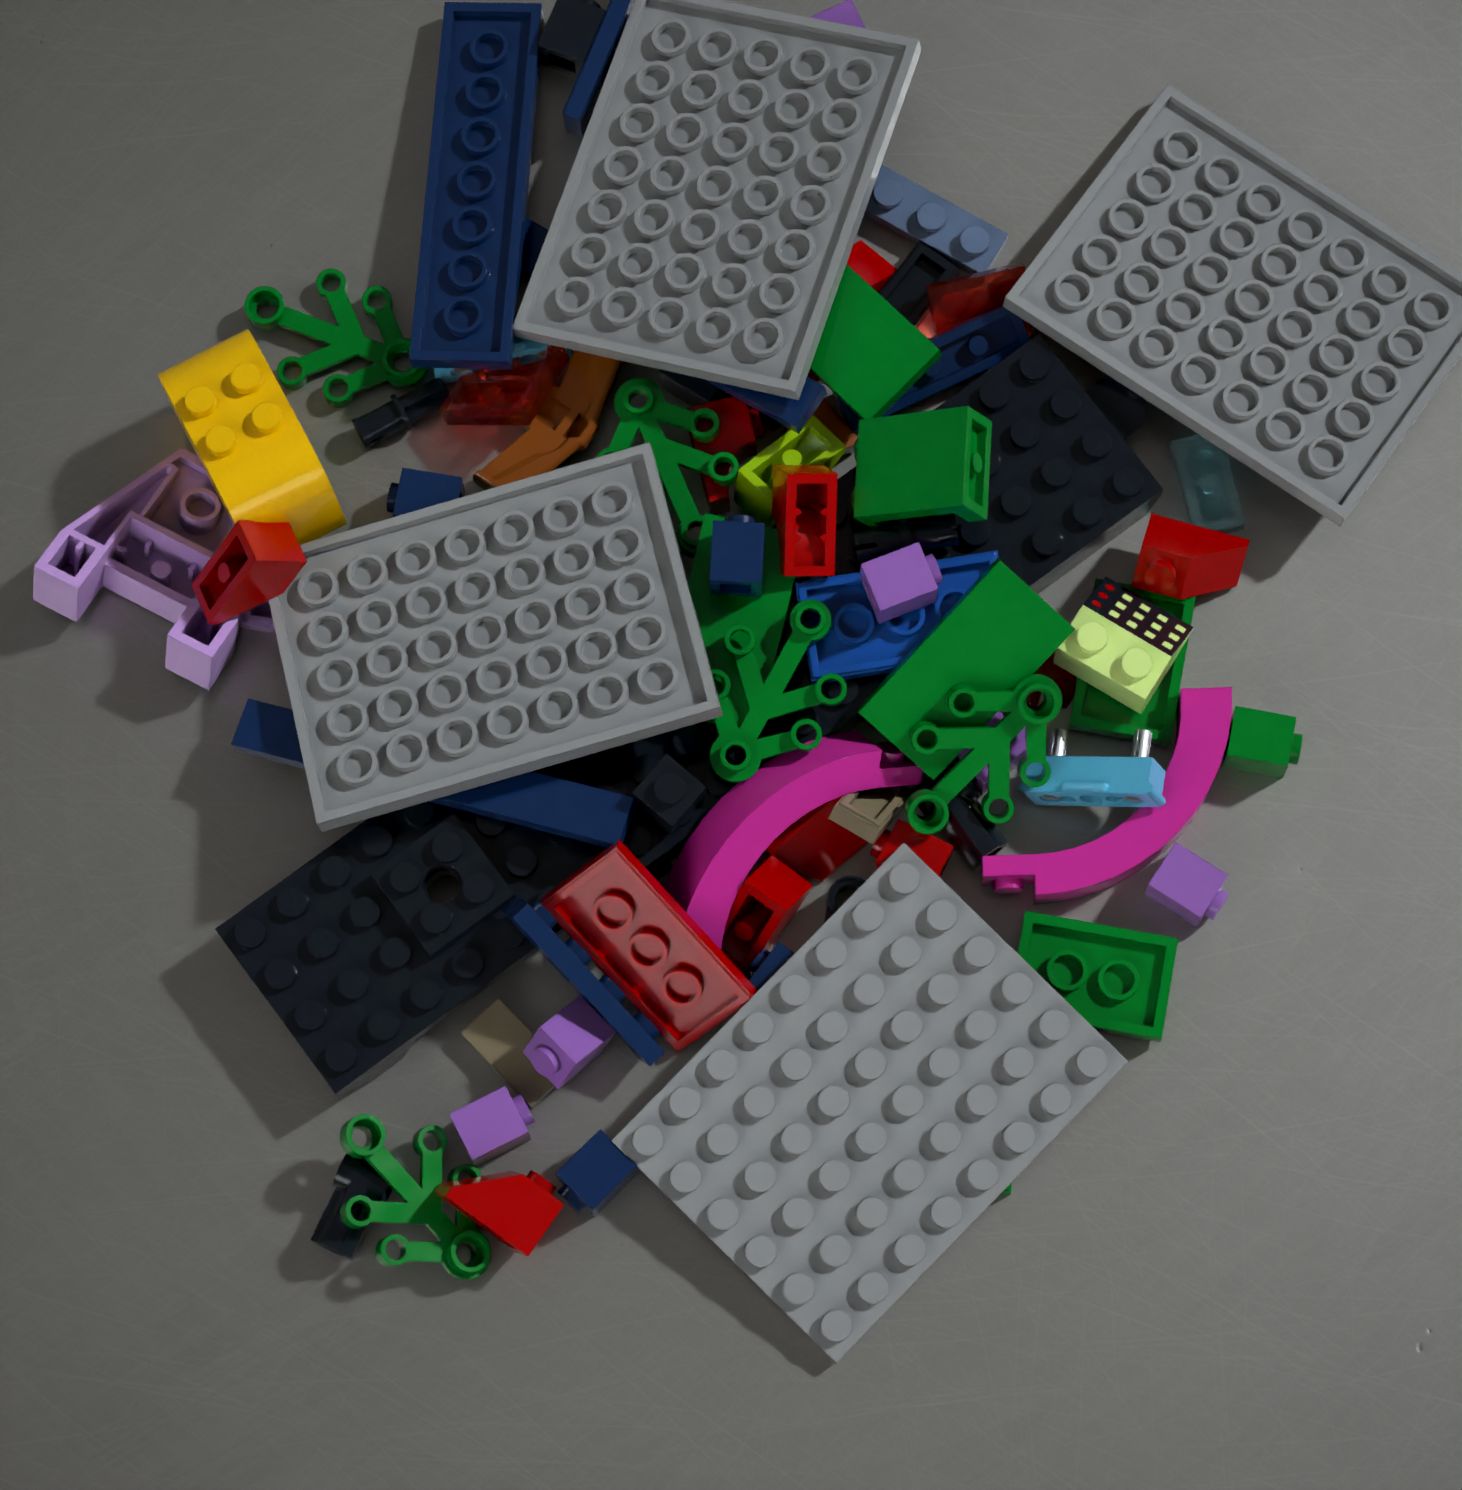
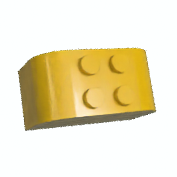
M249 329L157 374L184 432L233 525L238 520L263 523L289 522L300 545L316 540L347 524L334 490L307 435Z

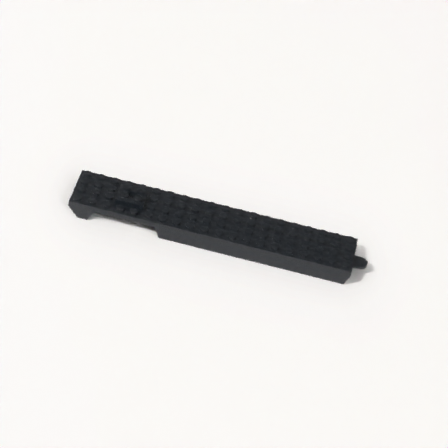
M1039 334L934 409L969 406L992 421L987 520L968 522L955 514L957 528L936 533L957 530L960 546L953 545L924 550L923 553L925 556L933 554L935 559L939 560L997 550L999 559L1037 594L1045 590L1146 516L1162 495V486L1125 442V439L1137 431L1144 420L1146 412L1145 399L1112 377L1101 379L1084 391ZM856 466L837 479L834 576L860 572L861 564L870 560L858 563L856 547L876 544V542L855 546L853 530L870 529L867 525L853 518L854 511L851 505V493L855 487ZM938 515L927 516V517H924V518H923V517L908 518V520H909V522H911V521H917V520L935 518V517H938ZM898 520L888 521V525L899 524ZM796 576L795 582L831 576ZM793 588L776 660L792 633L790 615L793 608L797 605L795 588ZM806 652L783 693L811 685ZM890 673L845 680L847 694L840 704L836 706L821 704L769 719L758 739L791 731L793 725L801 719H811L817 722L822 730V737L850 732L866 720L858 713L857 708ZM837 682L824 683L821 688L823 696L828 699L837 698L842 691L840 684ZM700 722L533 771L632 797V792L667 753L706 786L704 798L671 836L638 807H635L623 844L649 872L667 859L670 863L677 859L687 840L703 818L737 784L736 782L722 779L712 768L710 750L719 734L716 724ZM803 726L796 733L797 740L802 744L815 740L817 736L815 729L810 726ZM738 746L731 747L726 753V760L732 765H740L746 758V752ZM776 756L761 760L760 766ZM427 801L366 819L215 928V930L333 1092L339 1097L375 1080L404 1058L416 1039L538 950L508 919L502 910L516 896L529 905L535 900L541 903L544 895L607 848ZM449 875L461 883L460 893L450 902H434L428 896L430 884L439 876ZM558 923L552 928L557 936L564 932Z

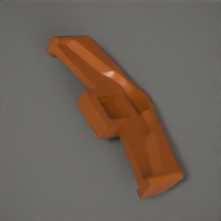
M574 350L560 387L543 378L516 416L517 424L527 431L481 471H476L473 475L474 483L480 488L488 490L553 471L571 454L584 451L600 430L598 420L621 361Z

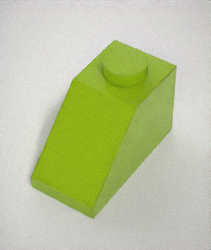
M812 415L799 434L790 429L738 469L733 501L749 516L753 517L756 523H765L766 527H772L776 524L774 517H772L773 465H824L832 470L846 451V445Z

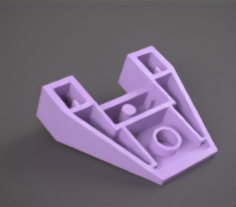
M184 448L179 449L60 530L34 565L33 600L77 622L101 588L105 587L175 623L167 634L165 668L209 691L235 653L242 613L218 625H209L191 586L192 582L234 526L198 456Z

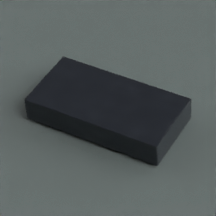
M919 241L879 291V294L912 325L918 328L958 277L960 269Z

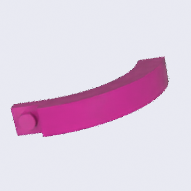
M1232 687L1187 688L1180 690L1177 702L1175 747L1165 773L1162 796L1166 799V803L1163 806H1160V808L1140 807L1128 820L1111 832L1075 848L1042 854L982 856L980 865L981 887L993 886L994 893L1013 894L1024 891V885H1032L1033 905L1060 903L1086 897L1111 888L1134 876L1154 862L1186 830L1207 798L1221 765L1228 741L1232 716Z
M858 731L822 737L819 746L812 751L806 752L797 749L780 754L761 765L753 777L737 783L709 811L687 840L673 865L664 888L721 950L726 922L739 888L761 854L782 832L808 812L840 796L874 788L921 784L923 770L892 742L874 744ZM815 740L808 741V742H806V743H804V744H805V745L811 744V743H813Z

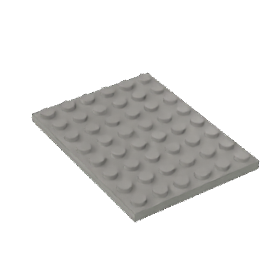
M635 0L513 324L515 336L799 400L921 54L920 40L724 0Z
M1167 84L1012 287L1003 303V307L1340 527L1462 357L1461 271L1169 84Z
M650 442L300 544L307 560L306 564L283 594L269 600L316 823L322 832L723 716Z
M903 843L611 1141L837 1363L1129 1061Z

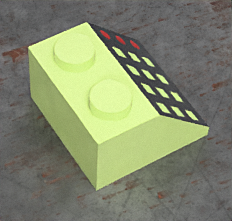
M1106 576L1084 602L1073 619L1071 625L1075 630L1056 649L1053 663L1132 710L1142 714L1194 627Z

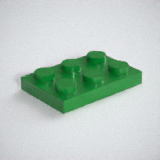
M1095 579L1093 591L1103 579ZM1117 582L1191 626L1196 596L1179 600L1131 587V584ZM1188 639L1142 714L1077 677L1068 729L1134 740L1135 730L1146 729L1152 732L1151 744L1169 747Z
M1025 911L1017 953L1087 1022L1100 1032L1155 1042L1161 1041L1178 938Z

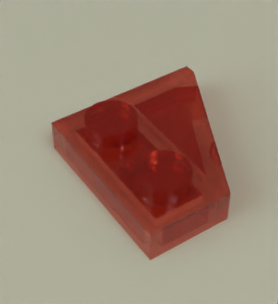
M551 345L547 347V355L544 359L523 365L519 356L513 358L512 370L479 369L462 375L439 411L447 425H530L570 358L564 348Z

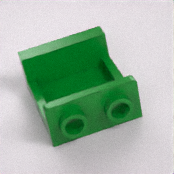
M969 406L860 419L858 438L854 443V457L857 464L855 487L851 493V505L854 511L853 518L870 528L888 526V521L951 513H955L968 522L987 520L992 421Z

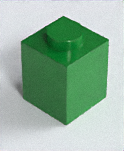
M1235 706L1231 717L1222 767L1283 778L1288 764L1297 765L1300 756L1303 735L1294 733L1297 717Z

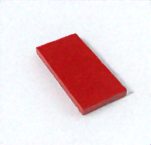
M620 839L542 898L541 904L557 920L558 925L586 951L596 966L622 990L626 998L657 1028L660 1035L677 1053L744 1006L757 991L753 984Z

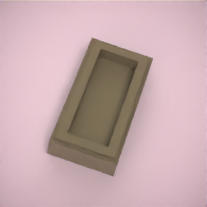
M905 786L862 790L843 795L835 804L828 819L869 843L874 844L905 807L908 798L911 796V789Z
M499 998L461 1032V1036L518 1095H522L525 1103L531 1109L535 1108L556 1088L547 1077L536 1071L531 1061L523 1053L534 1034Z

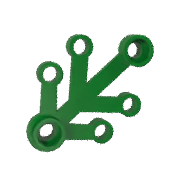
M329 268L323 270L316 279V286L320 297L329 303L338 326L286 307L282 295L273 287H257L245 299V312L249 322L254 327L260 330H272L279 326L328 345L299 358L290 356L280 361L277 367V375L281 385L286 389L298 390L307 383L309 376L355 357L373 362V364L348 376L333 374L325 380L323 393L326 401L333 407L342 408L351 403L354 394L385 381L396 387H410L419 383L427 373L428 368H412L411 366L406 371H400L395 368L397 360L404 357L409 358L411 339L403 337L392 312L393 301L391 294L382 286L368 288L363 293L362 305L366 315L376 320L384 344L364 336L346 294L347 283L345 276L337 269ZM329 279H336L341 282L340 287L334 292H328L323 289L324 283ZM376 296L386 299V304L380 309H372L368 304ZM270 305L276 309L274 315L270 318L258 316V312L263 306ZM290 367H298L302 370L301 375L294 380L286 379L284 377L285 371ZM343 384L348 388L345 395L337 398L329 394L330 389L334 385Z
M644 378L631 379L621 385L615 394L614 408L617 416L620 418V422L609 448L599 452L597 457L631 448L639 430L641 431L645 443L650 442L659 475L681 522L677 529V540L680 549L686 556L694 559L698 540H692L687 535L691 528L696 526L702 527L704 515L699 514L678 466L709 476L715 484L726 487L737 481L738 461L734 455L728 452L711 455L667 439L659 422L691 431L694 439L699 442H711L720 433L719 418L713 410L708 408L691 411L664 401L661 389L651 380ZM637 395H643L648 398L646 405L641 408L632 407L630 401ZM702 419H709L714 423L712 429L707 432H700L695 427ZM721 463H729L733 466V470L727 476H720L715 473L716 467Z
M807 599L801 601L793 608L790 615L792 633L764 683L754 653L756 638L753 630L745 624H735L726 631L724 637L725 646L734 655L749 705V711L738 729L727 697L731 690L730 679L725 672L719 669H712L713 677H720L725 682V689L722 693L718 694L723 716L714 718L719 737L713 743L710 750L712 768L722 779L736 783L746 781L756 774L761 760L797 749L806 752L812 751L821 743L822 730L819 724L811 719L797 721L791 731L759 739L758 737L769 719L821 704L836 706L846 697V682L840 675L834 673L823 675L817 681V684L783 693L809 644L824 639L830 631L831 614L822 602ZM806 611L817 612L821 618L820 624L813 629L805 628L800 621L803 613ZM738 631L746 632L750 637L749 645L741 650L735 649L730 644L731 636ZM827 681H836L841 686V694L835 699L824 697L821 692L822 685ZM803 726H810L815 729L817 736L813 743L805 745L797 740V731ZM738 746L746 752V758L740 765H732L727 762L726 753L731 747Z
M1031 674L1023 677L1012 690L974 691L967 684H957L949 689L946 695V704L956 717L968 718L974 715L976 711L1008 712L995 726L938 728L936 724L927 720L919 721L912 726L909 739L914 749L920 754L930 755L938 751V749H971L931 790H918L908 798L905 805V814L910 825L917 832L933 834L940 831L946 825L949 818L947 804L987 764L988 792L981 800L982 812L992 823L1001 824L1007 822L1014 813V803L1009 797L1010 741L1024 727L1026 755L1018 763V774L1022 781L1030 787H1040L1049 780L1051 768L1046 761V724L1058 715L1062 706V694L1058 685L1051 678L1041 674ZM1034 691L1042 692L1044 699L1039 706L1030 707L1027 705L1026 700L1030 693ZM961 693H968L971 695L969 706L964 709L954 707L956 696ZM923 730H932L935 733L934 740L929 745L924 746L917 743V737ZM1034 762L1041 763L1043 770L1039 776L1035 778L1026 776L1025 772L1028 765ZM996 799L1006 801V808L1000 814L989 812L991 802ZM923 801L934 803V809L928 816H919L916 813L918 805Z
M360 1114L346 1121L340 1130L339 1136L343 1150L351 1157L365 1158L404 1202L372 1201L367 1196L356 1195L347 1199L341 1206L340 1216L343 1223L353 1229L362 1228L370 1223L425 1225L439 1240L408 1242L400 1234L388 1235L380 1239L375 1248L377 1260L385 1267H396L405 1262L441 1263L448 1274L460 1280L473 1279L483 1274L491 1261V1246L488 1239L477 1230L475 1222L457 1209L454 1224L442 1211V1198L434 1193L437 1186L442 1183V1156L448 1144L445 1131L439 1126L428 1125L419 1129L413 1136V1149L420 1156L419 1185L384 1147L386 1131L384 1125L377 1117L370 1114ZM354 1129H360L365 1133L367 1140L364 1147H359L353 1142L352 1133ZM425 1133H431L435 1136L437 1147L434 1151L428 1150L423 1144ZM462 1164L449 1172L447 1182L457 1181L458 1174L461 1171L468 1173L471 1178L482 1176L476 1166ZM353 1203H359L364 1207L365 1217L362 1221L354 1219L351 1215ZM389 1241L395 1242L400 1248V1256L397 1260L391 1259L386 1253V1245ZM459 1245H465L470 1250L471 1258L468 1263H463L458 1259L457 1248Z

